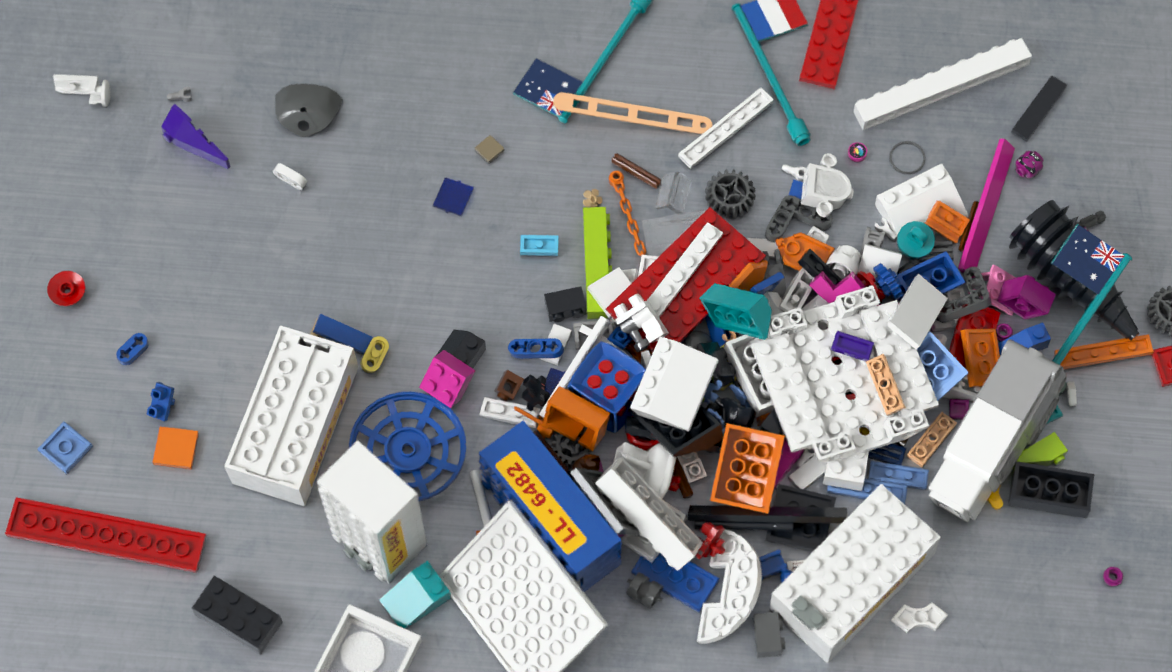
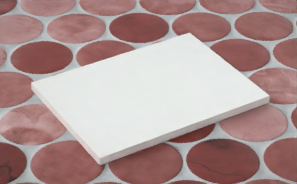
M508 501L439 575L450 590L452 599L507 672H563L608 626L604 618L513 501Z

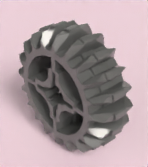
M727 169L724 174L719 171L717 177L713 175L711 181L707 183L705 200L708 201V207H712L715 212L718 211L720 216L725 214V217L728 218L729 215H732L735 219L736 214H739L742 217L743 211L748 212L750 207L754 205L756 189L752 187L753 182L748 181V175L742 177V171L738 174H735L734 169L732 173H729ZM738 186H740L744 190L745 195H743L742 192L737 189ZM715 192L723 198V202L717 198Z
M1168 286L1167 290L1162 287L1159 292L1156 291L1154 293V297H1151L1149 300L1150 304H1148L1147 310H1149L1148 317H1152L1150 324L1156 323L1155 329L1162 328V334L1168 331L1169 336H1171L1172 301L1168 300H1172V287Z

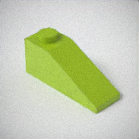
M1053 432L1023 450L1017 462L1050 466L1053 463L1058 465L1066 459L1065 455L1068 450L1057 434Z

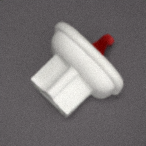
M626 442L616 449L613 463L622 456L661 499H663L667 490L677 492L681 478L672 476L676 457H673L660 443L648 451Z

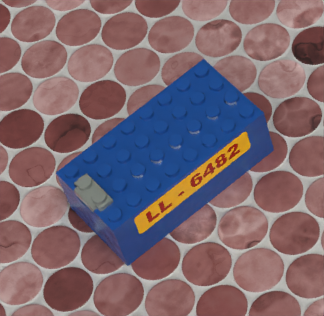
M521 421L479 452L480 460L478 462L480 464L479 469L483 486L487 490L491 489L494 493L493 498L499 505L503 504L504 506L508 501L514 502L583 593L621 565V539L524 421Z

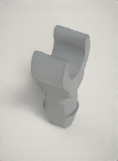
M185 87L176 93L168 94L167 99L172 101H192L191 95L185 96L186 93L191 92L190 87Z

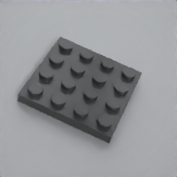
M575 468L571 472L574 477V483L579 488H583L587 499L596 505L597 511L604 519H607L610 527L616 534L641 536L639 529L634 524L629 523L620 509H616L612 505L611 500L598 490L595 483L604 472Z

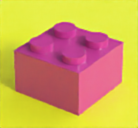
M443 350L433 358L419 388L449 408H452L461 401L476 370Z

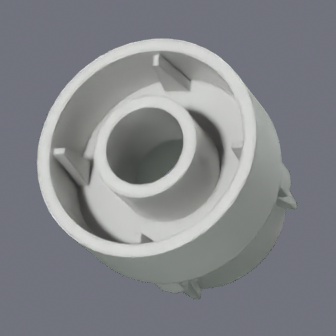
M839 245L826 264L843 280L850 273L854 272L856 275L859 272L861 254L852 246Z

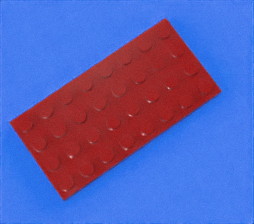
M709 207L606 308V311L615 320L617 316L614 308L624 303L628 311L632 309L633 306L628 299L633 295L639 294L644 301H647L708 222L722 231L723 236L660 317V320L669 332L664 338L681 343L709 315L700 297L714 283L729 286L748 263H760L766 258V255ZM640 328L638 331L642 339H645L647 335L645 334L644 330ZM658 341L650 343V346L647 347L651 353L654 352Z

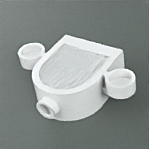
M829 153L822 157L820 161L821 166L809 163L803 176L801 204L816 207L817 214L821 217H828L832 210L839 209L846 199L851 200L854 192L848 177L841 171L833 169L837 159Z

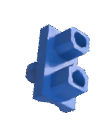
M156 382L155 388L151 391V406L148 407L146 414L162 421H168L171 405L175 404V399L173 398L175 388L166 386L162 382Z

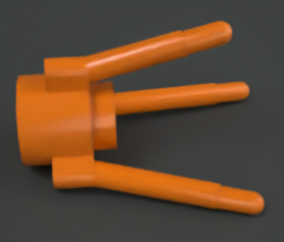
M516 406L514 407V410L538 423L536 430L540 432L544 439L545 437L551 438L554 430L543 425L544 418L542 416H539L538 419Z

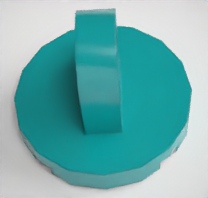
M909 222L901 227L897 235L898 249L908 258H924L934 247V233L923 222Z

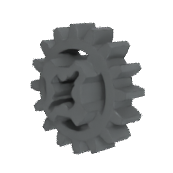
M584 429L575 441L566 437V440L561 442L565 436L554 434L556 441L551 442L554 447L552 449L564 464L568 463L569 468L580 457L593 452L578 444V441L584 434ZM570 441L575 447V452L573 451V448L570 446Z

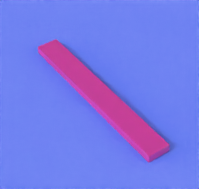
M1006 139L999 140L958 266L962 273L970 267H977L1015 150Z

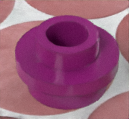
M1008 324L997 325V340L1002 342L1013 336V330ZM1000 332H1005L1006 336H1002Z
M1117 567L1107 568L1103 573L1104 582L1113 587L1120 585L1123 581L1122 571ZM1109 575H1115L1116 579L1112 580Z

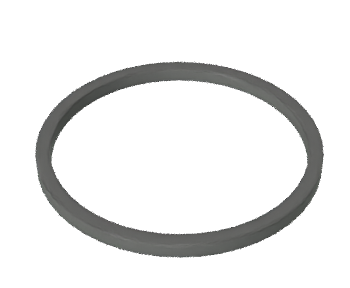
M904 141L896 144L891 149L889 159L896 171L903 174H913L923 167L925 153L918 144ZM901 144L915 145L923 154V163L915 171H901L892 162L891 155L893 150Z

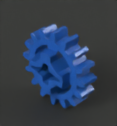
M881 263L875 266L873 271L877 276L875 280L879 288L887 297L891 296L894 301L897 300L898 302L904 296L900 289L903 287V284L896 273L890 268L887 270Z

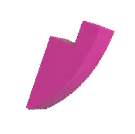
M822 271L811 280L809 285L828 303L835 302L836 297L866 288L854 272L850 273L837 285H834Z

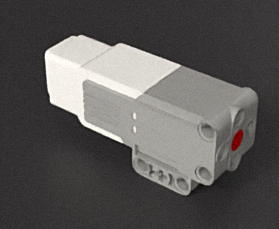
M1011 339L1005 343L1000 358L946 447L945 461L928 488L930 491L929 497L934 504L966 522L970 518L976 520L990 494L996 492L999 486L1005 482L1026 444L1032 446L1036 442L1059 402L1058 394L1067 379L1062 366L1045 358L1042 353L1031 347L1028 349Z

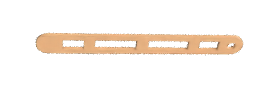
M558 93L553 99L554 107L565 112L696 134H703L712 127L711 120L705 116L569 93ZM573 100L589 102L588 110L572 107ZM597 105L629 109L628 116L598 112ZM638 111L667 115L669 116L668 123L637 118ZM677 118L693 120L692 127L677 125ZM705 123L706 127L701 128L700 124Z

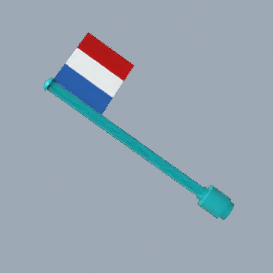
M755 0L743 5L740 3L734 4L732 11L735 12L789 120L786 128L793 142L797 146L806 145L811 140V134L802 118L798 119L795 116L759 42L808 26L797 1Z

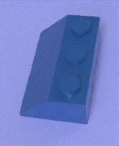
M947 251L897 275L903 284V287L900 288L903 294L906 293L913 279L918 274L942 294L965 284V280Z

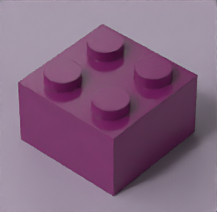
M1025 275L1004 281L996 301L1026 320L1047 315L1056 294L1050 291L1047 286L1035 281L1034 277Z

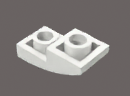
M696 452L677 456L689 483L707 477L701 459L698 458Z

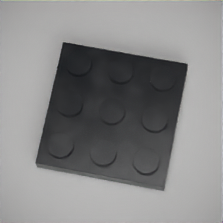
M779 484L774 506L834 507L836 497ZM794 523V532L767 531L765 541L814 552L827 539L830 523Z

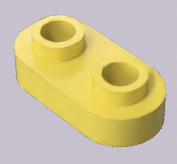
M377 336L370 341L360 362L361 368L365 372L374 373L380 367L389 349V343L384 337ZM375 345H379L381 350H377ZM367 361H371L373 366H368Z

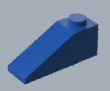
M1042 322L998 343L999 354L1001 356L1002 349L1009 339L1028 349L1031 347L1040 351L1048 348L1051 337Z

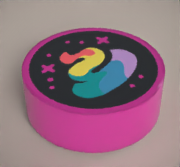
M856 142L850 145L848 156L852 161L861 162L866 158L867 148L864 144Z

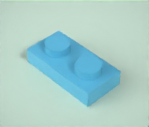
M521 235L520 255L558 256L559 236Z

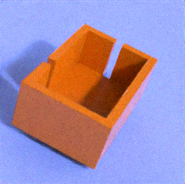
M559 386L548 400L543 425L573 441L587 427L588 429L580 438L578 444L594 451L605 435L610 413L604 408L598 407L587 399L581 398L570 390Z

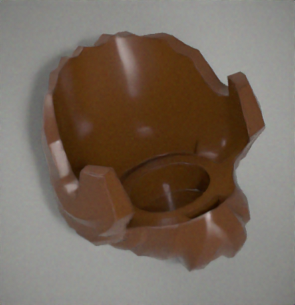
M594 454L584 455L574 462L572 471L575 468L598 471L600 468V457Z

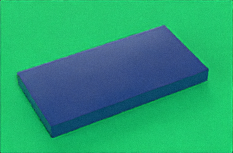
M661 553L652 563L641 556L631 571L635 576L640 572L649 577L650 582L656 581L663 585L662 591L697 612L701 611L703 604L706 603L720 580L717 576L691 561H688L677 571L675 567H671L667 563L666 558Z

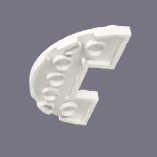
M724 530L720 536L724 540L722 545L725 548L724 554L717 553L715 557L711 556L709 566L713 569H726L720 603L703 604L697 642L700 644L721 640L734 632L747 619L759 596L762 580L759 557L753 546L746 539L729 530Z

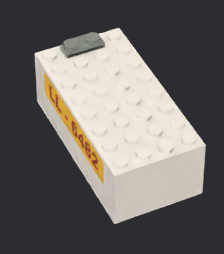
M280 325L224 466L232 484L304 507L306 506L359 367L354 348Z
M357 441L317 480L318 491L321 493L320 498L323 500L324 511L327 513L328 524L331 526L330 530L333 533L332 537L338 543H344L345 549L343 552L351 559L354 557L362 570L371 571L373 569L375 576L379 580H385L390 583L427 545L417 493L360 442Z
M880 484L772 593L769 610L771 612H778V618H782L783 623L826 663H829L935 555L941 537Z

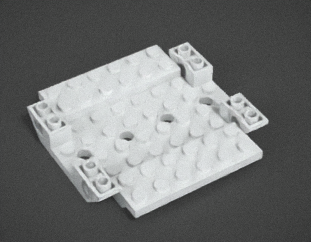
M873 285L836 297L835 302L803 312L801 307L773 315L770 319L768 331L772 338L751 344V349L791 453L805 448H814L818 461L835 462L908 439L929 427L924 411L937 408L939 406L917 349L887 325L898 306L897 300L879 305L880 301ZM825 322L828 325V329L821 330L818 327V323ZM836 331L874 342L869 360L882 354L886 356L905 404V409L889 416L886 415L866 361L831 351ZM839 357L842 363L835 365L832 363L831 358ZM884 382L883 387H886L887 382ZM853 392L856 398L849 400L846 398L845 393ZM866 427L869 430V435H862L859 432V428Z

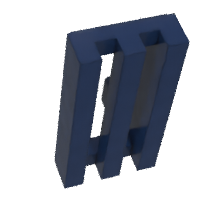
M889 444L883 447L901 452V455L880 448L870 450L872 452L868 453V458L883 463L902 465L907 448Z

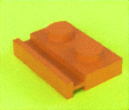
M938 200L924 224L949 241L957 243L970 219Z

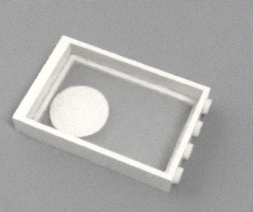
M348 604L314 672H407L422 642L421 636Z

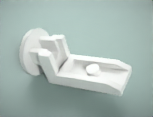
M54 74L56 91L69 94H90L89 104L102 103L103 107L109 105L111 90L108 80H103L102 86H99L98 76Z

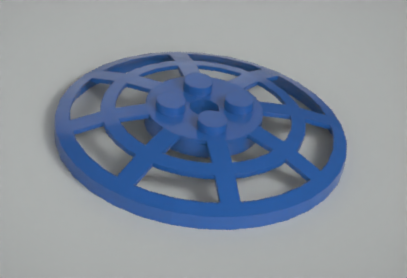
M411 391L397 392L377 399L359 415L350 434L349 449L356 443L359 432L369 437L367 450L372 454L374 441L385 445V455L378 456L377 458L382 463L388 462L398 477L401 473L413 474L416 482L406 484L411 488H419L422 496L418 497V501L428 500L447 489L459 475L465 461L466 437L460 420L451 408L433 396ZM414 400L424 402L426 405L422 414L410 411L398 413L394 402ZM387 405L390 416L380 421L373 430L363 425L365 420L374 411ZM433 406L447 415L454 424V429L444 433L440 425L429 417ZM413 418L419 421L415 428L403 427L400 419ZM393 422L395 431L388 438L379 434L386 425ZM427 423L433 427L439 436L429 439L423 432L425 424ZM459 436L460 457L458 464L455 465L447 462L449 454L448 440ZM440 443L443 445L441 460L431 457V447ZM405 446H411L413 452L405 454L402 449ZM426 464L437 467L431 475L423 479L420 470ZM443 469L454 472L443 486L429 493L426 484L434 480Z

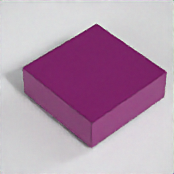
M950 399L949 417L955 420H963L969 410V400Z

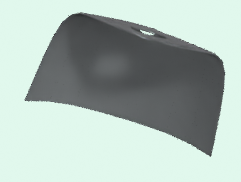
M291 84L282 88L275 95L276 116L281 125L301 137H308L323 130L331 123L343 99L337 92L325 86ZM301 108H306L307 111H306V112H301L300 109H301ZM300 121H307L309 129L306 131L300 130L298 123Z

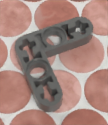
M789 195L782 199L766 228L765 237L770 242H775L776 239L782 238L793 217L818 229L827 230L831 227L833 216L830 214L828 217H821L817 214L816 207L802 205L801 199ZM809 210L812 214L810 216H806L802 213V211ZM784 216L787 218V221L780 222L777 217ZM775 227H778L777 233H775L774 235L771 234V232L775 230Z
M970 267L964 271L963 276L970 294L946 302L937 316L939 321L949 322L990 306L991 298L979 268ZM977 286H982L979 289L973 290ZM967 304L966 307L959 308L960 306Z

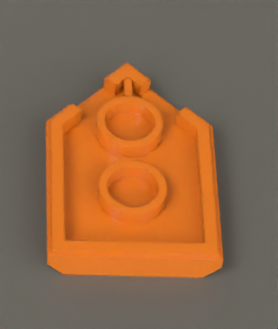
M801 232L787 238L775 240L783 263L798 271L802 268L798 261L807 250L811 249L825 263L835 250L834 247Z
M762 260L760 263H748L728 287L749 291L754 285L763 281L768 261Z

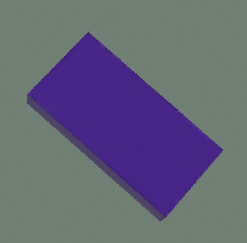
M836 331L831 351L862 361H868L874 342Z

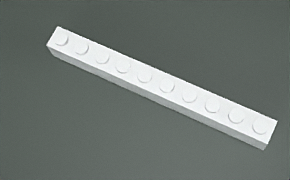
M1022 38L1018 40L1013 39L1003 46H995L985 53H977L970 59H962L952 66H944L937 72H929L919 79H911L904 85H896L889 91L878 92L868 99H860L854 106V114L862 130H865L1030 64L1032 55Z

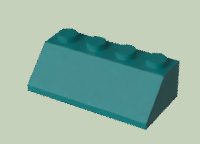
M714 283L700 297L715 327L763 340L767 338L772 309L769 305V300L763 294Z

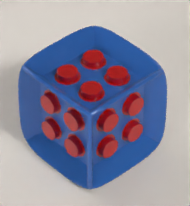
M601 341L590 351L578 367L567 389L609 412L610 417L606 430L616 433L625 425L626 417L632 416L628 409L631 407L646 369L621 350Z

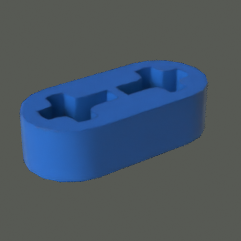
M136 333L117 350L116 356L120 364H132L148 348L147 337L142 333ZM137 340L142 341L143 344H142V345L136 344V341H137ZM122 354H129V358H123Z

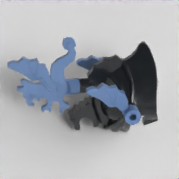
M717 380L716 384L709 383L703 402H707L708 405L705 409L721 424L723 437L726 423L751 428L757 414L747 401L745 393L733 384L729 386L741 404L728 397L720 398L716 393L712 392L721 388L722 382L720 380Z

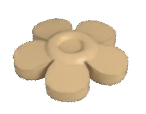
M597 189L586 190L583 196L587 199L583 200V205L585 207H598L597 204L602 203V197L598 196L599 191Z

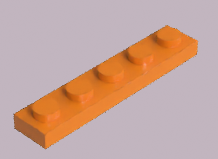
M1147 334L1137 336L1132 341L1129 338L1072 347L1060 366L1065 370L1152 355L1154 351L1150 336ZM1060 349L1055 350V352H1054V355H1055V356H1056V354L1058 353V351H1059Z

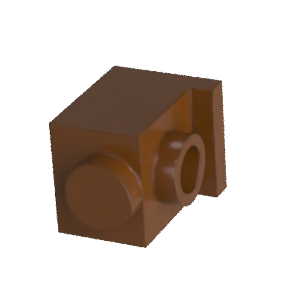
M509 370L504 371L494 390L498 393L497 397L503 401L513 400L524 379ZM505 384H508L510 386L509 391H506L504 389Z

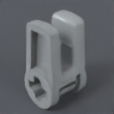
M867 227L860 252L861 258L865 244L879 248L882 247L886 232H877Z

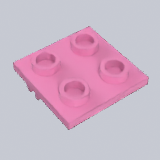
M992 265L990 272L981 273L984 281H988L986 287L991 298V304L1012 316L1014 312L996 300L1004 281L1016 277L998 266Z

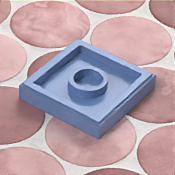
M63 421L37 450L67 475L93 445Z

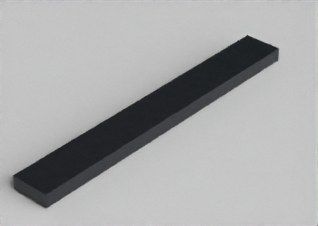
M690 505L688 511V521L842 524L847 518V508L770 506L769 512L764 513L736 506Z

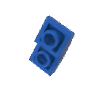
M619 326L610 334L607 340L624 350L632 343L633 338L629 333L623 332Z

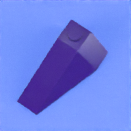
M174 104L161 126L164 139L168 143L172 142L181 149L229 169L231 167L229 159L212 141L208 143L204 132L200 128L196 130L191 123L192 119Z

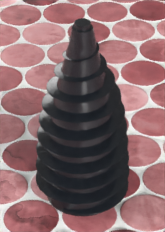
M1050 200L1035 210L1015 228L1009 237L1012 240L1009 248L1014 249L1018 247L1020 249L1017 257L1018 260L1030 259L1027 270L1036 268L1040 270L1037 280L1048 278L1050 279L1048 285L1050 290L1055 288L1061 289L1058 297L1059 300L1070 297L1073 299L1070 308L1082 306L1085 308V313L1097 294L1051 263L1075 228L1078 217L1069 219L1066 215L1069 206L1060 208L1054 200ZM1114 284L1094 313V316L1098 318L1097 322L1103 321L1111 329L1116 330L1123 337L1129 338L1132 341L1140 333L1121 298L1123 291L1118 292Z

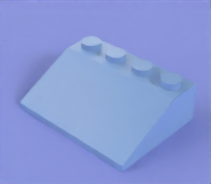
M929 331L920 347L917 348V352L936 399L939 401L969 373Z

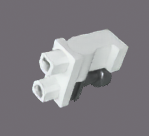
M635 294L628 299L633 306L632 309L628 311L625 304L622 303L615 307L614 311L617 319H615L616 323L623 332L629 333L636 343L634 348L638 353L650 346V343L658 341L660 336L664 337L669 332L651 307L649 301H644L639 294ZM640 328H642L645 334L647 335L645 339H642L638 331Z

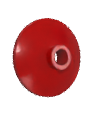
M62 271L50 279L47 293L50 300L56 305L72 306L78 303L84 296L85 282L76 272ZM67 289L71 290L69 293H64Z

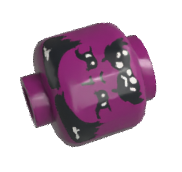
M1026 151L1015 162L1017 174L1021 177L1033 178L1043 169L1044 160L1042 156L1036 151Z

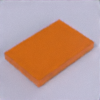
M996 329L961 330L966 370L969 373L967 375L969 387H982L1000 358Z

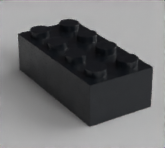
M1016 461L1012 471L1008 506L1087 519L1091 509L1094 474Z
M215 575L192 606L196 616L260 655L283 623L279 614Z

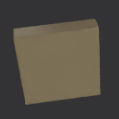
M491 135L475 147V150L488 163L504 152V148Z

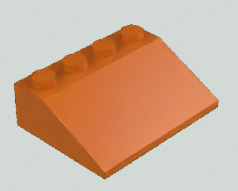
M726 423L710 501L768 513L785 436Z

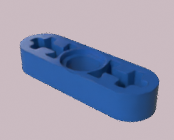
M556 338L514 339L509 343L508 350L512 357L516 359L558 358L563 354L564 347L561 341ZM534 345L541 346L538 352L531 351ZM557 345L558 348H555V351H552L551 349H553L554 346ZM520 346L521 348H519L518 351L515 352L514 349H517V347Z

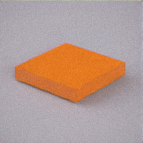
M160 426L152 462L153 465L192 470L199 432Z

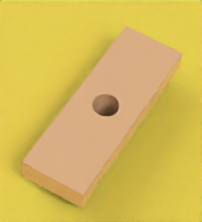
M882 354L866 361L886 415L889 416L905 409V404L886 356ZM884 382H887L886 387H883Z
M941 412L908 452L907 457L920 467H923L956 427L957 422Z

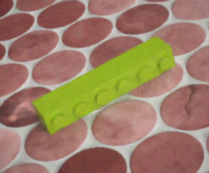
M606 207L583 208L587 319H599L601 316L609 319L587 288L592 283L612 272V265H608V259H612L611 248H607V242H611V232L607 231L606 226L610 225V213L606 214Z

